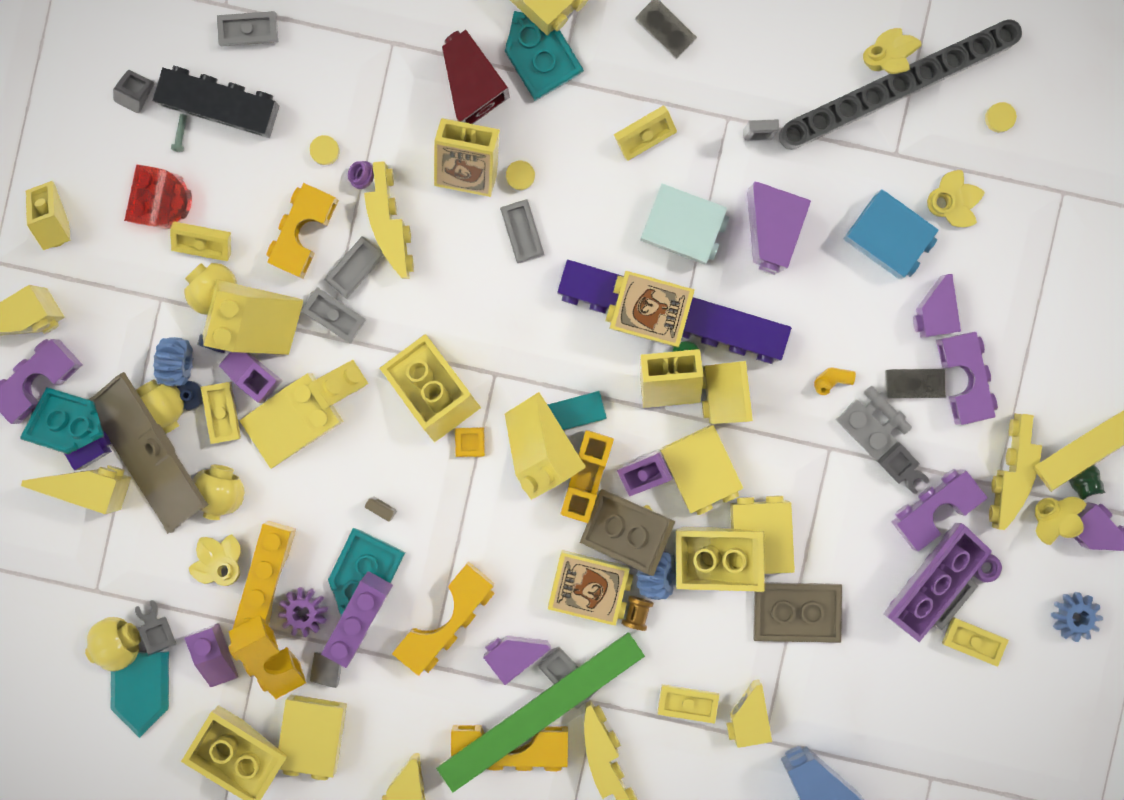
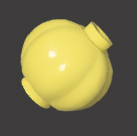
M200 263L185 278L189 285L184 289V295L187 304L194 311L208 315L216 280L237 284V280L232 271L222 264L211 263L206 268Z
M153 379L136 389L152 417L166 434L180 426L177 421L184 412V403L176 386L157 384L156 380Z
M212 464L210 469H203L193 477V482L208 503V506L201 510L204 518L220 520L222 515L233 513L242 505L245 490L241 479L233 474V468Z
M107 617L94 624L88 632L87 648L85 649L86 657L91 663L99 665L104 670H122L130 665L139 653L140 633L134 624L127 623L122 618Z

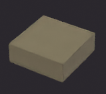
M375 496L370 497L364 508L388 522L393 519L397 512L395 508Z

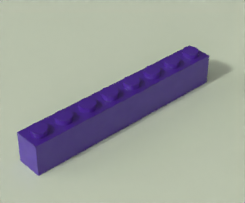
M567 259L557 294L562 296L561 301L576 306H578L579 301L590 304L589 310L606 314L610 304L616 305L619 294L613 293L617 277L622 275ZM693 297L682 338L689 339L690 335L702 338L700 342L702 344L717 348L718 343L730 346L728 351L731 353L745 356L747 351L757 354L756 360L773 365L774 360L782 361L792 327Z

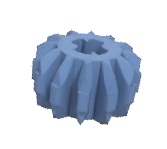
M169 337L162 338L159 341V344L156 346V353L153 356L154 363L152 365L154 367L153 375L158 383L173 387L187 383L191 377L192 361L194 359L192 356L193 348L189 340Z
M663 552L654 576L638 570L636 585L639 588L640 595L654 600H666L669 595L673 594L674 586H676V562L674 555Z
M1075 591L1072 597L1068 594L1063 595V604L1057 601L1054 602V606L1059 608V611L1053 612L1050 615L1058 620L1054 623L1053 627L1056 630H1061V637L1067 639L1071 636L1074 642H1079L1081 636L1087 640L1091 639L1090 630L1100 631L1095 622H1100L1104 619L1103 616L1095 614L1101 607L1097 603L1092 604V596L1086 595L1083 597L1082 593ZM1075 612L1081 615L1079 621L1072 618Z

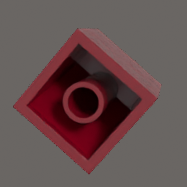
M465 29L461 33L455 31L444 40L446 44L442 46L456 119L459 122L474 124L509 99L510 94L505 82Z

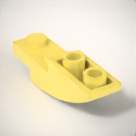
M385 161L373 162L375 192L364 193L369 222L375 239L392 268L402 279H410L409 272H414L413 255L407 254L406 244L411 243L410 226H405L402 219L392 218V215H397L395 197H390L389 187L394 186L393 169H388Z
M1014 413V419L1010 420L1009 436H1012L1011 448H1008L1006 452V464L1009 465V471L997 470V476H993L991 490L992 493H995L994 505H990L989 522H992L993 528L1005 530L1023 507L1036 479L1037 473L1033 468L1040 463L1043 445L1031 444L1034 415Z
M591 700L586 702L584 714L586 754L590 771L602 799L613 794L616 800H638L631 787L626 789L621 779L625 775L618 762H611L619 757L617 748L621 746L613 730L608 732L603 722L607 721V718L600 705L594 707Z

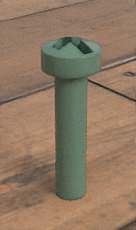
M180 114L175 143L171 144L170 149L175 152L184 151L182 141L187 115Z

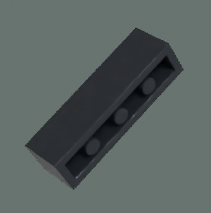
M173 65L172 70L162 67L153 102L162 107L270 139L280 107L273 100V95L258 90L256 95L245 92L246 87L229 82L228 86L217 84V78L206 74H201L200 78L189 75V70Z

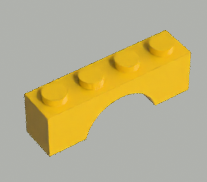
M272 521L262 524L233 629L258 615L269 625L273 612L272 606L276 587L284 564L289 556L296 528Z
M468 561L448 586L454 601V610L450 620L434 630H421L413 627L395 648L392 655L417 676L424 670L429 673L439 661L435 657L442 648L447 651L457 640L458 637L454 634L460 626L466 629L476 617V614L473 613L475 608L479 604L485 606L493 597L495 592L491 589L495 583Z
M482 725L452 726L451 757L485 733ZM568 726L545 727L535 734L527 744L514 749L487 770L500 771L504 769V766L515 767V770L531 771L533 767H544L545 771L550 772L561 771L562 767H568Z

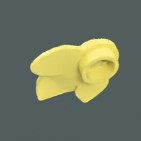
M901 28L889 29L877 38L874 45L864 51L863 60L865 65L872 71L884 70L890 74L906 72L910 70L906 58L918 50L922 43L914 36L903 35Z
M954 170L945 174L940 181L939 188L929 194L927 206L933 215L945 217L952 226L970 227L977 223L976 217L970 209L979 203L985 192L975 185L964 184L963 171ZM939 197L946 201L944 208H940L937 205Z
M1067 497L1060 501L1054 498L1040 500L1035 507V517L1038 521L1035 531L1038 538L1044 544L1051 545L1059 535L1064 538H1073L1080 535L1084 530V524L1077 514L1086 507V502L1078 497Z
M232 534L228 535L222 543L209 537L199 538L196 547L199 561L189 567L192 577L203 584L212 582L221 586L234 584L240 576V567L237 562L241 554V547L238 540ZM226 566L228 573L223 577L221 571Z

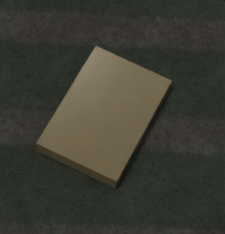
M601 489L589 523H587L579 543L643 573L654 576L676 521Z
M765 582L764 592H754V641L841 643L842 584Z

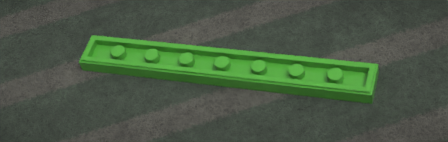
M627 632L437 766V771L452 793H454L644 658V653L631 634Z

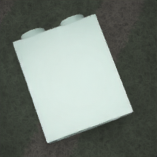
M661 183L640 241L705 265L708 259L714 260L720 244L715 243L718 232L724 233L730 218L725 215L727 207Z

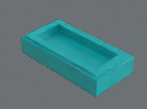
M600 391L547 404L563 430L607 419Z

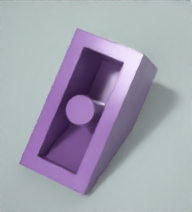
M953 274L940 276L916 308L917 315L913 316L915 332L920 333V338L961 332Z
M659 451L638 458L617 470L629 497L672 480Z
M219 623L192 632L184 638L194 666L210 688L239 677Z
M506 636L501 640L499 637H496L485 646L487 652L484 653L483 659L502 683L506 685L551 650V644L548 640Z

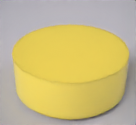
M1006 102L992 105L985 114L986 125L990 130L997 133H1002L1012 128L1017 118L1013 106Z
M318 136L310 144V155L320 165H331L339 157V145L330 136Z
M518 160L511 163L507 168L506 179L513 189L519 191L526 190L534 183L535 171L528 162Z

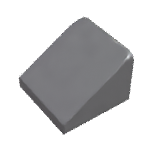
M128 69L113 88V100L115 103L135 113H139L154 86V82Z
M314 652L310 681L337 688L342 666L321 655V653Z

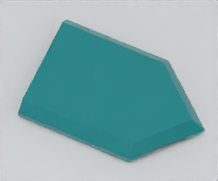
M514 11L504 51L533 100L537 101L584 72V69L560 30H553L549 35H546L524 13Z
M46 387L20 439L64 454H70L103 437L104 433L93 401Z
M353 527L328 578L340 616H342L357 586L368 571L391 583L406 552Z
M139 651L136 659L126 668L119 671H111L110 709L139 738L169 709V651H160L150 656L147 651Z

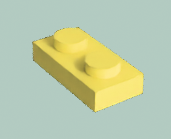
M663 105L613 135L623 156L629 161L677 133V129L669 111Z
M173 221L170 228L171 251L228 262L231 256V232Z
M352 359L312 381L307 387L322 410H325L364 388L369 383Z
M232 382L202 386L201 393L210 444L241 439Z
M953 617L942 644L998 667L1009 640Z
M661 684L657 714L715 724L720 695L715 692Z

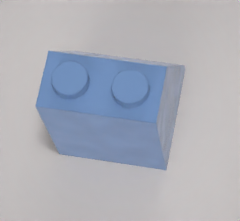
M801 746L791 748L785 752L786 756L780 758L799 800H864L862 795L807 746L801 748Z

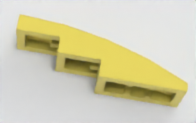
M1124 410L1034 466L1033 469L1050 492L1124 446Z

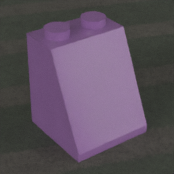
M754 181L747 191L753 263L760 265L758 268L760 271L775 275V273L782 272L789 267L811 200Z

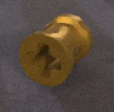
M629 596L628 612L626 619H623L621 624L632 629L647 631L645 623L649 608L653 607L654 602L636 596Z

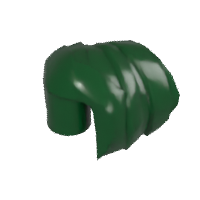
M1095 465L1069 480L1072 489L1078 493L1079 498L1082 500L1098 493H1106L1103 481L1100 479V471Z

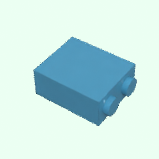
M881 189L875 193L843 239L896 278L902 279L906 275L911 277L921 264L917 260L923 252L929 253L938 240L934 236L939 229Z

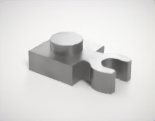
M897 442L877 461L898 484L905 479V486L914 494L918 493V490L913 485L916 479L921 478L927 484L930 482L924 473L914 470L920 463L900 442Z
M154 600L150 601L152 611L149 614H142L140 607H135L137 617L145 622V625L138 627V631L149 656L177 644L167 618L157 619L159 609Z

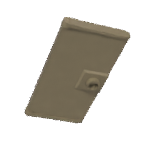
M125 372L117 375L93 397L88 399L95 403L103 431L109 437L111 444L161 521L167 534L173 533L182 523L208 506V503L176 455L173 444L162 427L156 423Z

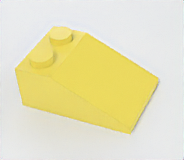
M216 280L203 330V344L207 347L230 352L289 355L303 299Z
M27 285L0 302V336L40 332L46 334L59 327L58 322L64 319L65 316L48 288Z
M426 334L379 368L434 443L481 409L472 394Z
M746 361L703 366L702 389H705L706 401H702L703 418H709L710 424L753 421Z
M313 373L305 374L239 420L270 469L344 422L334 405L322 410L307 387L312 381L316 380Z
M540 392L504 413L515 475L530 500L562 484L586 468Z
M107 465V468L99 467V469L22 480L21 487L102 514H109L121 510L132 477L124 475V469Z
M684 526L675 531L676 589L765 591L764 531Z
M218 705L209 714L181 762L242 800H261L288 756L243 719Z

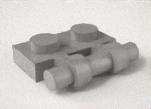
M871 385L864 391V394L871 400L866 406L858 399H855L835 420L875 461H878L898 442L890 432L897 427L905 435L912 429V426L905 420L906 416L900 410L897 412L887 401L888 397L883 392L879 393ZM876 409H879L889 419L884 425L872 415Z

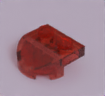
M136 164L124 221L168 230L171 228L173 221L178 222L180 219H185L189 214L192 204L191 190L187 189L183 181L184 178L179 174L161 168Z

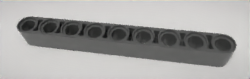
M1012 19L1003 20L909 64L910 70L906 72L888 74L790 120L779 132V141L786 149L793 150L802 147L1008 50L1021 39L1022 28L1018 22ZM1000 29H1005L1010 33V42L1004 41L1000 37ZM977 41L983 44L985 48L984 54L975 52L973 42ZM947 54H953L958 58L957 67L948 64ZM921 66L930 68L932 72L931 79H925L921 76ZM896 78L903 80L906 85L905 91H897L893 86V80ZM867 91H874L879 95L880 100L878 104H872L867 100ZM847 103L851 105L853 115L850 117L844 116L840 112V104ZM814 116L824 117L827 127L825 129L815 127L813 123ZM788 128H796L800 132L801 138L799 141L794 142L788 139L786 134Z

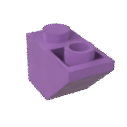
M229 352L219 365L227 376L257 403H264L283 381L250 353Z
M1087 502L1082 512L1077 514L1084 524V530L1080 535L1073 538L1081 547L1087 549L1124 551V527L1121 525L1117 527L1110 519L1113 516L1112 513L1103 504L1097 505Z

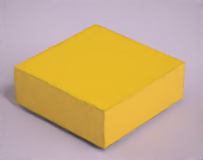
M484 427L455 428L456 457L485 456Z

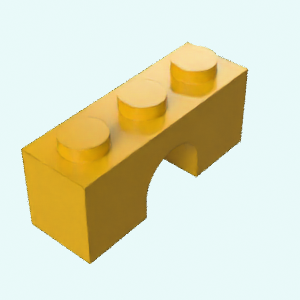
M304 182L301 188L297 187L290 200V203L293 204L289 215L285 213L279 223L280 235L277 241L273 240L268 247L266 256L269 259L267 263L304 279L315 252L301 244L299 232L308 222H319L328 226L339 200Z
M585 430L578 455L586 468L571 477L560 515L589 523L599 484L613 445V437Z
M260 615L228 631L231 641L228 648L234 660H240L243 663L244 669L250 677L254 675L257 678V682L263 692L268 691L276 700L306 684L300 661L288 647L279 651L274 631Z

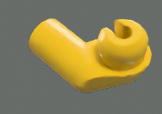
M834 367L827 368L816 377L814 388L819 395H827L837 383L854 385L856 371Z

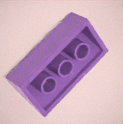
M954 523L951 529L944 534L943 539L926 557L916 573L907 581V584L897 597L890 602L883 615L920 643L991 554L992 550L967 526L962 523Z

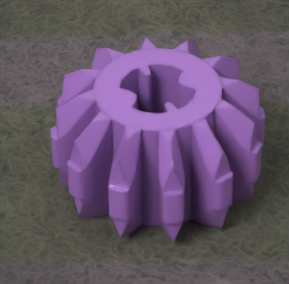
M303 587L297 589V596L292 591H289L286 594L289 601L282 600L279 603L286 611L279 612L278 618H287L282 627L286 629L292 625L291 635L293 636L299 632V629H301L303 637L309 635V628L312 632L317 633L320 630L317 623L325 624L327 621L324 616L320 615L328 611L327 606H319L324 597L321 595L314 599L315 589L313 588L307 592L306 596ZM300 608H308L309 612L306 616L300 617L297 612Z

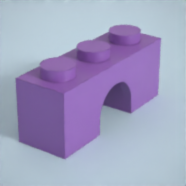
M976 331L936 340L942 368L958 366L968 376L966 389L960 394L949 396L955 425H965L995 418V410L998 409L994 393H990L988 382H991V373L988 365H984L982 354L985 353V347L981 336L978 337Z
M45 339L40 342L34 349L36 353L29 360L23 359L13 368L15 373L7 380L5 378L0 380V413L10 424H21L35 410L39 401L34 397L31 387L37 376L42 374L53 384H63L83 366L60 339Z
M950 470L941 478L943 482L936 488L931 486L918 495L919 501L912 506L907 504L895 513L897 518L891 522L913 550L919 552L941 535L933 522V514L940 505L948 503L958 514L966 516L988 499L967 470Z
M368 571L357 586L321 655L347 668L362 644L370 625L385 602L393 584Z

